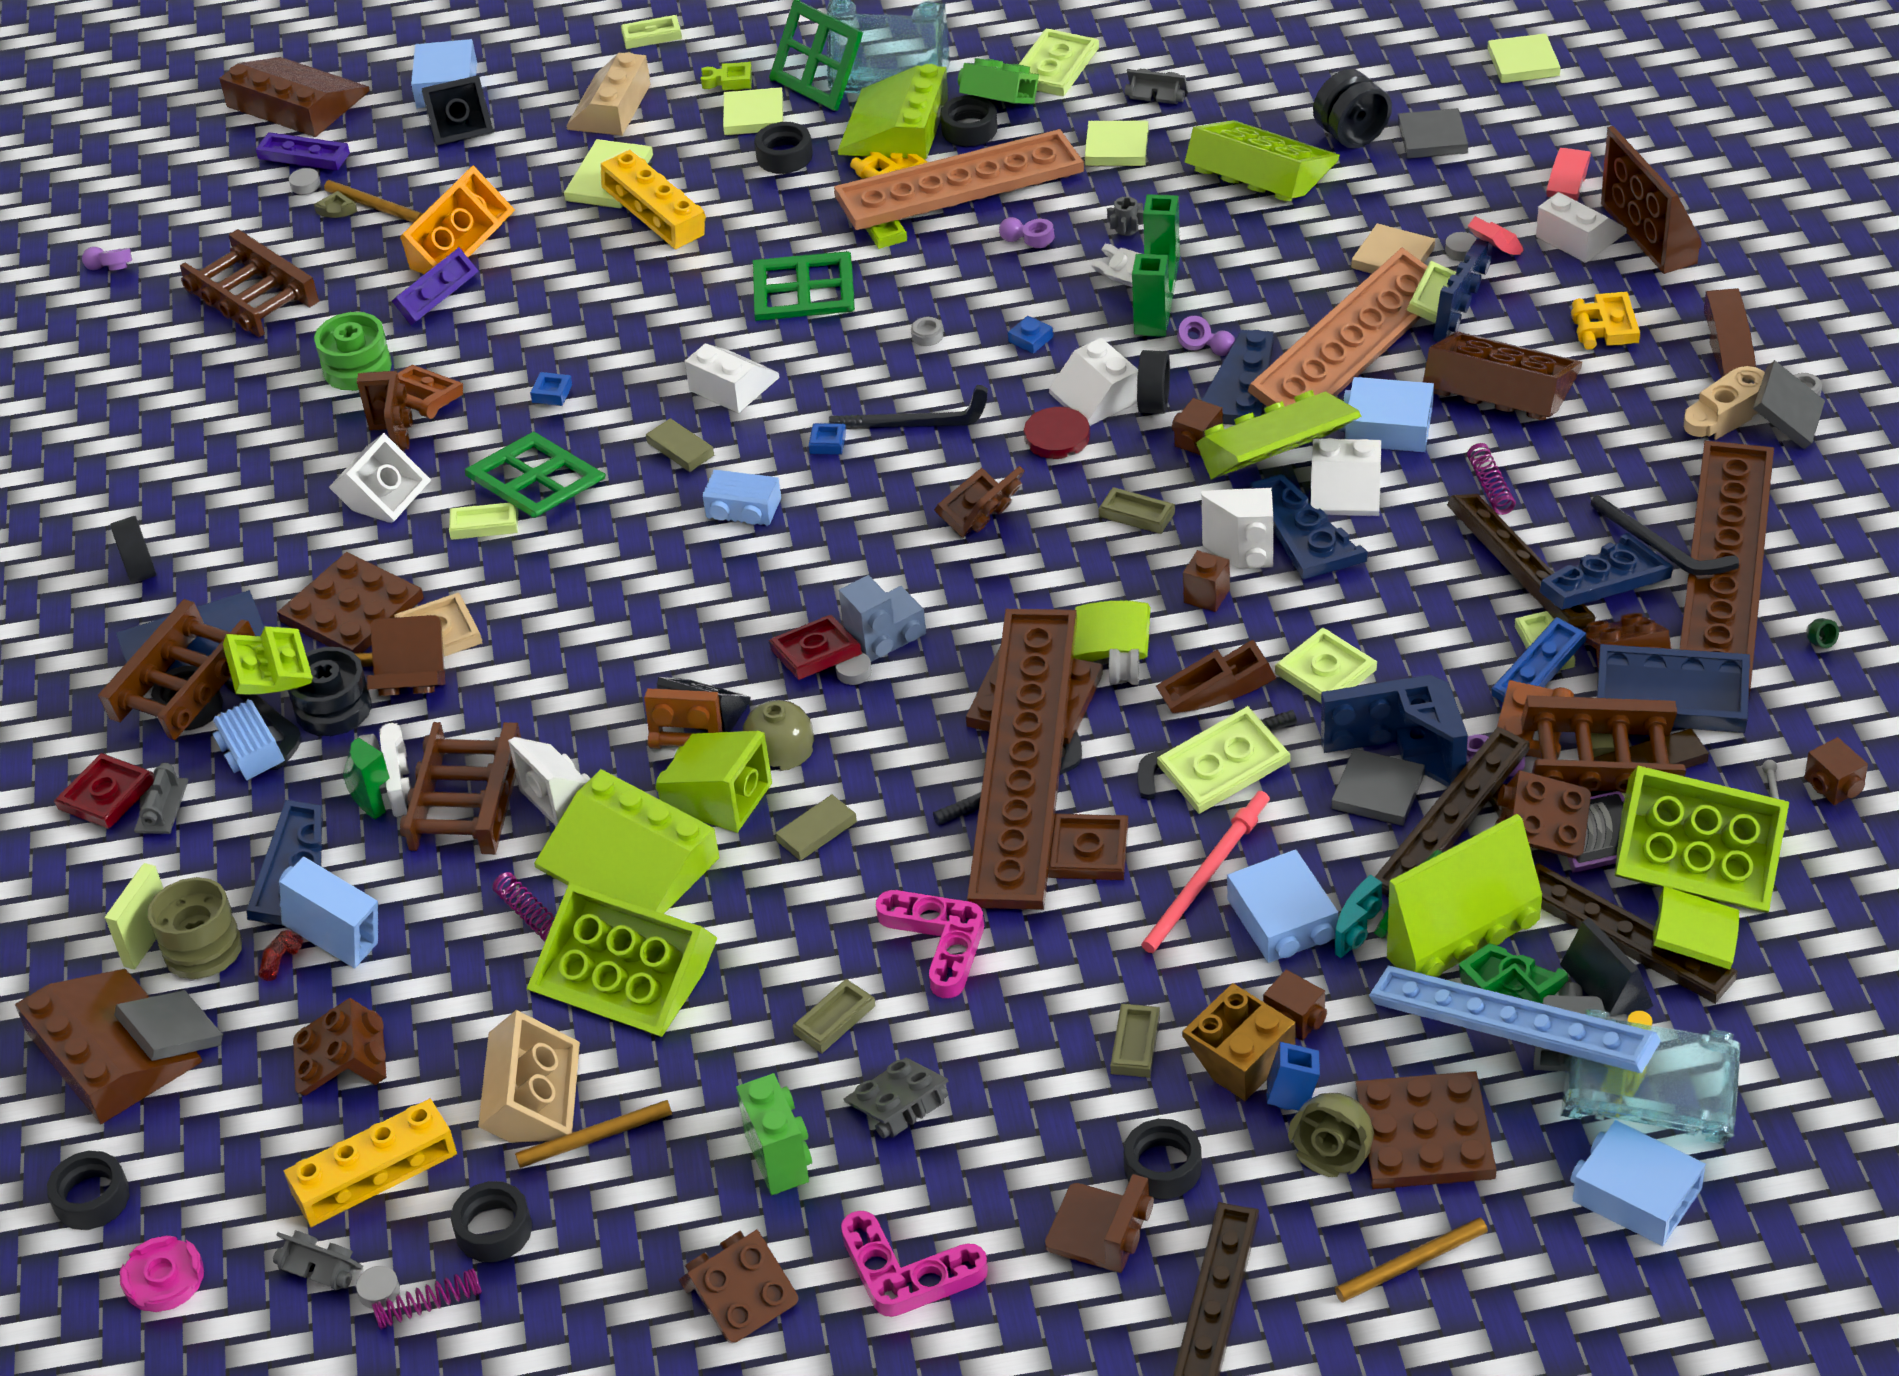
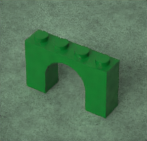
M1147 194L1143 212L1144 254H1135L1132 270L1134 335L1166 336L1180 259L1179 195Z

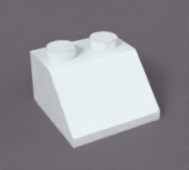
M1560 192L1538 206L1536 237L1585 263L1626 234L1627 228Z
M1099 338L1074 350L1050 386L1049 394L1064 407L1077 410L1083 414L1091 426L1137 403L1138 369L1104 339Z
M706 343L685 360L689 391L737 413H740L780 378L779 372L732 351Z
M383 433L365 447L329 488L352 511L392 523L431 479Z
M1313 439L1311 506L1315 509L1320 508L1327 515L1379 516L1381 440Z
M1271 488L1201 490L1203 547L1219 557L1229 559L1230 564L1238 569L1273 567V506Z
M513 737L508 742L519 789L557 826L577 791L590 780V777L585 773L581 775L575 769L571 759L566 754L561 755L551 744Z

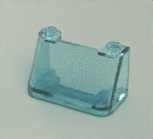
M829 0L827 15L864 32L844 93H860L864 87L917 65L934 64L946 67L948 71L950 56L945 3L926 1L915 8L912 16L856 14V5L849 0ZM829 29L827 35V56L841 62L848 38ZM827 66L828 87L831 90L837 70Z
M1594 1009L1585 1010V1015L1656 1032L1661 1042L1642 1074L1569 1055L1560 1116L1581 1120L1582 1114L1593 1115V1111H1596L1595 1119L1604 1120L1605 1117L1683 1130L1687 1131L1686 1135L1695 1136L1698 1130H1702L1701 1134L1705 1136L1706 1142L1726 1145L1734 1136L1741 1052V1043L1733 1040L1734 1035L1732 1033L1711 1030L1708 1035L1610 1019L1608 1012Z

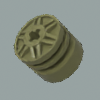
M194 877L179 880L166 886L156 894L148 906L147 917L158 941L164 962L169 971L178 977L188 979L210 977L231 965L242 950V937L232 915L228 897L221 884L212 879Z

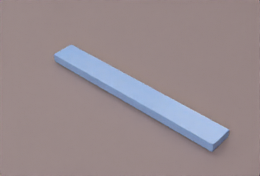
M1389 965L1369 994V997L1376 1005L1641 1074L1661 1042L1657 1033Z

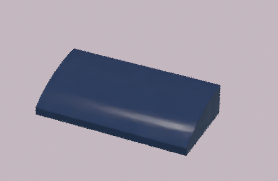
M250 590L197 607L204 624L231 632L239 621L243 619L249 621L255 636H261L264 625ZM167 617L116 633L126 663ZM197 636L186 649L210 656L220 643ZM175 660L165 673L171 669L191 665Z
M1600 644L1596 698L1675 701L1677 715L1672 728L1745 733L1748 721L1750 654Z

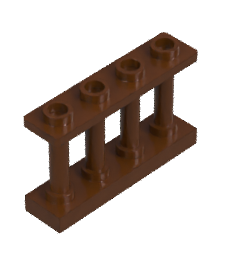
M239 229L229 234L232 248H230L228 254L200 271L186 262L180 265L183 276L181 282L187 292L190 294L194 293L208 306L212 305L224 317L231 318L245 331H250L258 337L265 334L261 319L291 300H298L309 308L319 302L313 277ZM235 263L245 265V267L218 283L211 280L212 277ZM254 275L264 278L236 296L229 292ZM273 287L283 290L256 308L247 304Z
M183 599L98 694L109 719L121 723L129 712L135 709L158 717L167 737L176 740L231 677L223 642L226 634L255 636L249 621L241 619L232 631L228 632L204 624L195 603ZM197 636L220 643L210 656L186 649ZM175 660L199 667L189 680L165 673ZM154 684L177 692L167 705L144 698L145 694Z
M1527 695L1521 716L1522 731H1538L1541 759H1537L1534 762L1533 774L1585 787L1590 792L1619 791L1622 793H1626L1629 776L1637 766L1684 777L1686 774L1684 764H1669L1665 736L1670 735L1677 715L1675 701ZM1553 732H1575L1579 761L1557 760ZM1590 733L1612 734L1616 762L1594 761ZM1628 734L1649 735L1653 763H1634L1631 761Z
M433 722L430 734L424 737L423 759L416 764L415 787L410 788L408 792L409 808L407 815H402L400 820V834L402 837H406L410 851L418 850L422 834L472 835L474 839H478L481 854L496 855L516 778L508 740L513 737L521 738L518 723L504 722L500 737H495V740L445 739L441 722ZM445 753L494 755L493 763H489L487 767L441 765ZM437 780L487 781L486 790H481L480 793L434 792ZM429 807L480 808L479 817H474L473 820L426 819Z

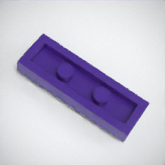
M271 132L267 133L255 149L258 159L324 168L326 170H338L350 154L348 143Z
M458 247L396 296L392 303L410 325H413L479 271L460 247Z

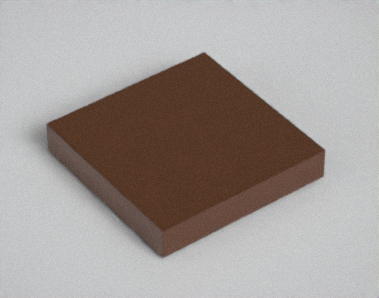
M1055 814L1048 872L1049 878L1124 880L1129 826L1128 815Z

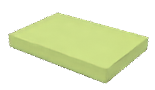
M1046 28L1019 65L1029 66L1031 73L1039 74L1037 91L1064 97L1099 49V40Z
M596 139L564 191L565 201L621 209L623 205L601 187V163L631 150L648 164L653 156L652 146Z
M1248 706L1157 757V765L1198 814L1291 762L1290 753Z

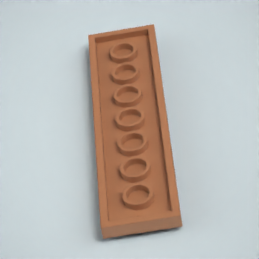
M1061 129L837 185L834 186V194L855 230L867 229L882 223L925 214L933 210L956 206L960 203L976 199H984L995 194L1011 192L1015 189L1038 185L1062 177H1069L1073 174L1084 172V161Z
M1401 247L1251 382L1248 392L1267 407L1283 401L1284 406L1296 403L1295 396L1313 390L1314 395L1326 391L1336 397L1353 381V377H1358L1422 318L1407 311V308L1428 266Z

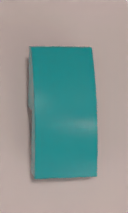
M1371 874L1353 891L1339 915L1335 934V955L1339 958H1342L1350 950L1359 948L1364 943L1368 935L1367 919L1374 918L1382 907V882Z

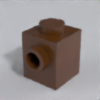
M1192 398L1183 411L1177 413L1173 419L1172 431L1174 432L1175 447L1201 455L1196 442L1205 437V430L1223 424V407Z
M1197 550L1183 571L1184 603L1216 612L1230 590V560Z
M1836 737L1808 752L1804 778L1813 786L1817 793L1822 794L1833 805H1836L1847 798L1856 797L1864 790L1868 763L1839 737Z
M1287 969L1263 994L1264 1003L1295 1022V1037L1302 1041L1313 1029H1319L1326 1019L1325 990Z

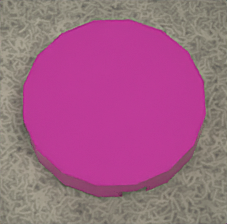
M167 1235L152 1238L135 1247L129 1254L130 1259L126 1262L125 1266L124 1263L122 1264L120 1269V1286L130 1304L140 1310L161 1312L174 1309L188 1301L199 1289L204 1277L203 1261L194 1244L187 1240L184 1242L177 1240L175 1236Z

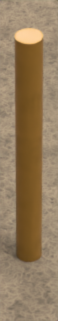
M331 180L326 181L324 189L327 192L333 194L339 191L354 202L412 223L423 214Z
M664 1100L516 1152L515 1156L519 1168L670 1116L672 1111L668 1100Z
M1480 1217L1336 1286V1295L1343 1303L1487 1233V1226Z

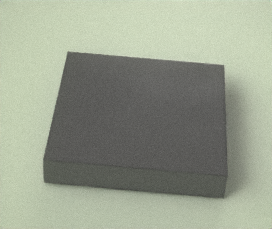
M1459 108L1398 114V125L1407 158L1468 153V141Z
M1774 360L1766 367L1753 409L1801 448L1805 449L1813 442L1825 400Z
M1353 749L1332 798L1331 809L1404 826L1425 775V765Z
M185 990L116 1004L114 1016L151 1061L221 1045L223 1034Z

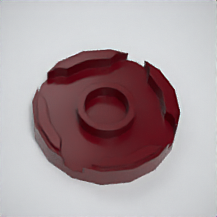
M1068 407L1042 409L1031 415L1025 422V443L1030 446V450L1034 454L1044 458L1068 457L1067 453L1075 451V454H1077L1089 443L1090 425L1087 418L1079 411Z

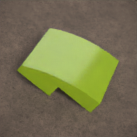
M1104 601L1075 607L1077 611V628L1073 658L1093 662L1109 657L1110 649H1118L1120 652L1139 649V660L1148 657L1151 610L1148 603L1138 601Z
M264 626L261 636L226 634L223 648L236 694L274 693L311 683L313 677L299 629Z
M1663 886L1659 897V916L1653 929V945L1730 970L1737 943L1739 910Z

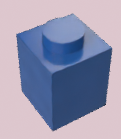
M1284 1042L1279 1043L1267 1077V1104L1275 1105L1284 1110L1299 1111L1303 1104L1312 1098L1320 1076L1319 1050Z

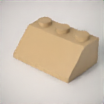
M630 52L618 53L595 74L568 121L567 130L623 136L651 85L646 55H637Z
M515 1010L488 1034L478 1127L510 1143L550 1141L572 1133L580 1042L518 1010Z

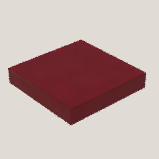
M832 615L825 616L769 640L771 651L798 680L862 654L860 643Z
M100 753L54 802L58 810L110 829L154 783L155 777L152 771Z

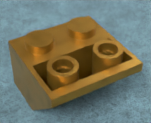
M1232 983L1182 1031V1037L1213 1081L1246 1101L1267 1080L1279 1043L1284 1042L1295 1045V1022Z

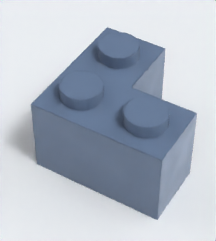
M867 575L839 589L843 627L860 643L861 651L870 658L871 662L926 634L924 609L902 586L886 593Z

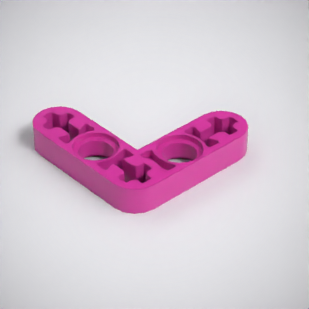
M889 890L879 895L876 900V913L879 923L883 926L941 936L929 969L930 988L932 993L941 998H953L959 995L965 987L984 931V917L981 907L968 901L899 890ZM928 910L940 913L937 918L932 920L920 917L923 912ZM953 945H963L967 948L965 952L958 955L947 952V949ZM948 967L952 968L953 977H949L947 982H944L948 973Z
M855 1211L848 1214L842 1221L841 1230L844 1245L874 1308L884 1316L893 1317L976 1286L987 1277L986 1253L976 1244H962L901 1268L878 1220L873 1214L867 1211ZM861 1228L864 1232H867L868 1243L864 1246L859 1233L854 1232L855 1229ZM876 1256L882 1257L887 1261L884 1267L877 1270H871L864 1265L868 1259ZM965 1261H969L970 1264L975 1265V1267L973 1269H968V1267L966 1265H962V1263ZM947 1267H950L951 1274H954V1277H948ZM928 1273H934L941 1277V1281L935 1286L927 1287L919 1283V1279ZM908 1282L912 1283V1293H910L909 1286H906ZM892 1290L893 1294L898 1295V1297L890 1299L888 1295H885V1292Z

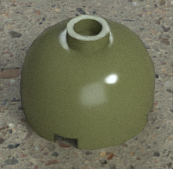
M773 700L758 705L749 713L743 725L742 731H761L765 733L769 764L773 767L780 766L781 771L790 770L801 765L813 752L812 745L815 741L811 720L802 708L790 701Z
M1323 1093L1309 1099L1291 1120L1288 1132L1290 1143L1293 1140L1294 1145L1298 1149L1296 1156L1300 1162L1313 1172L1327 1177H1338L1339 1173H1347L1349 1171V1175L1356 1172L1370 1153L1374 1136L1370 1116L1364 1107L1352 1097L1341 1093Z

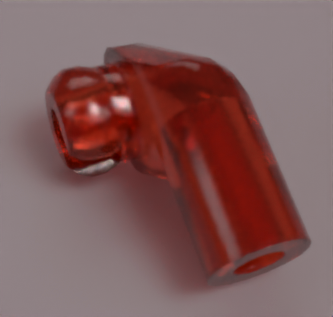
M292 930L281 931L263 951L258 972L259 977L266 981L275 980L281 957L285 951L292 955L297 954L303 943L302 936L293 934Z

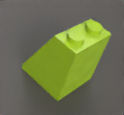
M761 731L692 734L684 746H680L677 749L674 759L667 769L659 774L656 781L659 800L702 822L738 833L772 784L765 733Z

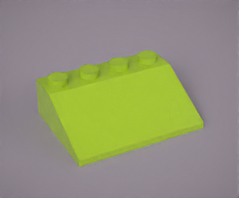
M934 64L917 65L862 88L839 145L838 155L871 156L870 152H879L891 158V153H902L903 158H908L907 154H917L923 159H927L941 120V108L948 100L946 67Z
M1232 120L1193 127L1185 163L1195 166L1194 170L1199 173L1212 174L1214 172L1220 174L1223 181L1230 183H1239L1241 181L1247 183V188L1257 192L1268 190L1274 192V197L1277 199L1292 201L1293 198L1305 196L1338 162L1340 155Z
M1313 390L1295 396L1296 403L1284 406L1283 401L1264 408L1266 414L1256 418L1253 412L1234 419L1236 425L1224 429L1223 424L1211 427L1204 431L1205 437L1197 441L1196 444L1209 477L1212 480L1310 443L1313 439H1320L1331 435L1362 417L1360 411L1326 391L1314 395Z
M1637 766L1628 779L1621 815L1615 876L1661 888L1666 886L1694 896L1768 913L1789 801Z
M600 769L577 791L534 864L535 868L566 885L570 882L664 914L720 857L713 827Z
M1518 814L1390 880L1387 958L1395 967L1438 978L1444 971L1459 964L1487 944L1499 945L1507 937L1522 929L1531 928L1540 920L1542 892L1524 823Z
M569 882L526 989L663 1037L704 974L717 937L701 926Z

